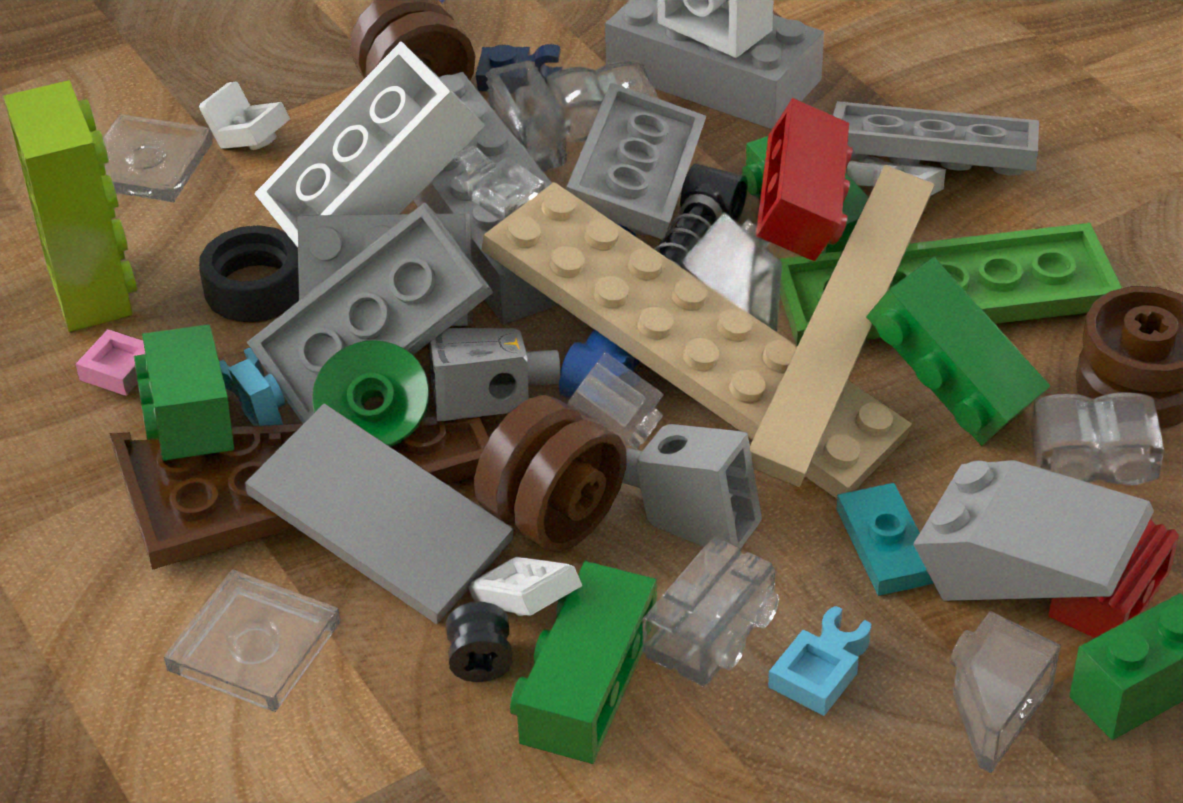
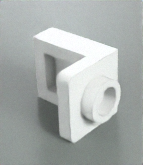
M238 82L225 84L199 105V109L221 149L249 146L250 150L260 149L273 142L277 137L275 131L290 120L282 102L250 106Z

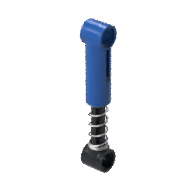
M693 164L683 183L679 216L675 217L671 222L664 240L661 239L660 245H657L654 250H659L660 254L682 269H691L695 263L693 256L701 254L704 250L703 241L712 238L713 231L721 225L735 226L739 221L747 198V177L701 164ZM594 329L585 343L576 342L568 350L561 367L559 392L563 397L616 412L623 406L628 396L633 372L640 361Z

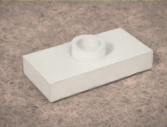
M515 557L470 582L471 585L468 588L474 602L493 603L503 608L504 611L515 613L517 616H531L582 586L575 567L572 565Z

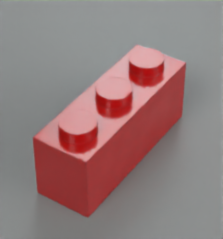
M791 99L768 135L756 237L814 262L828 243L835 245L838 242L847 222V215L842 213V207L850 187V181L845 179V171L853 151L852 147L848 146V122L797 99Z

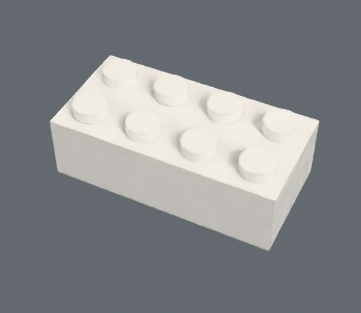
M400 42L254 194L298 247L297 216L400 214L448 163L470 143L485 124L405 44Z

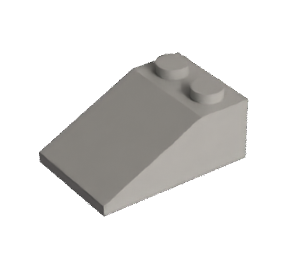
M1015 460L998 462L973 461L968 464H961L913 545L943 601L1111 596L1154 510L1150 501Z

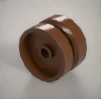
M375 0L359 16L352 30L350 53L364 79L400 42L405 44L438 77L463 72L471 80L474 75L476 55L470 39L461 27L454 22L452 15L439 0Z
M1129 286L1110 291L1094 301L1085 319L1082 337L1083 349L1079 355L1076 371L1077 392L1090 410L1106 421L1130 429L1159 430L1182 423L1183 295L1160 287Z
M540 395L525 400L507 414L491 434L479 458L474 478L476 500L484 510L505 524L517 526L523 536L544 550L560 553L576 546L591 534L609 512L621 489L627 467L626 447L619 436L596 422L584 420L578 411L557 398Z

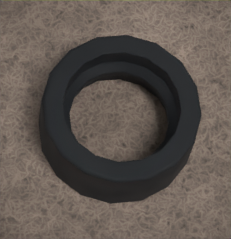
M255 225L232 229L221 233L210 241L199 256V271L205 300L214 312L226 319L242 322L268 320L283 314L299 301L298 247L286 232L278 228ZM264 265L279 269L272 275L259 280L242 282L226 278L234 271L248 266Z

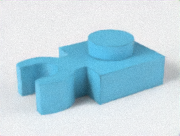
M837 606L830 608L823 616L820 637L802 630L769 670L768 688L825 716L857 675L858 656L863 654L869 646L871 623L864 620L859 628L853 632L840 631L842 609Z

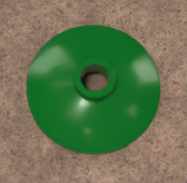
M377 340L354 343L336 352L320 369L312 391L314 413L323 404H326L389 447L400 443L416 430L425 416L429 403L428 380L418 360L406 349L396 344ZM372 397L384 399L383 405L375 410H366L364 408L366 401Z

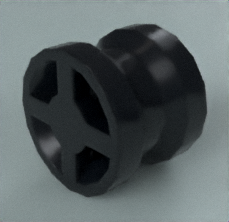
M471 602L459 606L452 611L446 620L447 639L451 643L448 650L449 668L453 674L464 681L487 682L499 678L509 671L513 661L511 644L507 640L510 634L509 619L504 609L493 603Z

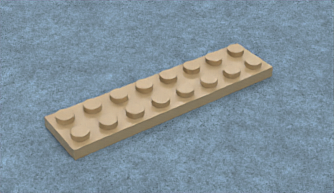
M555 182L484 234L481 251L736 429L748 433V437L753 440L798 346ZM847 381L805 477L835 498H837L838 494L855 491L906 440L912 423L850 381Z

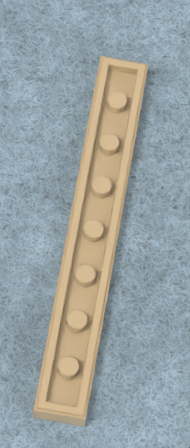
M884 165L750 445L754 469L795 486H801L873 324L866 316L889 290L931 196L934 183Z

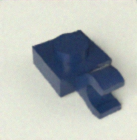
M554 44L542 45L532 55L530 54V47H512L510 45L482 47L476 71L477 90L526 91L527 83H541L548 86L560 84L563 67H549L545 64L559 63L560 46Z

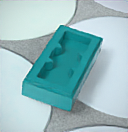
M895 483L837 495L836 510L878 596L934 584L913 545L920 532Z

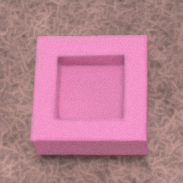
M108 329L76 363L79 379L127 396L138 384L134 355L145 354L143 341Z

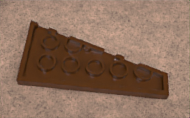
M424 417L410 436L391 448L447 485L475 476L479 458L489 440V436L479 417L437 421L436 417ZM303 424L231 427L234 450L163 461L159 439L132 440L130 432L109 433L152 570L295 529L296 527L249 496L246 492L245 482Z

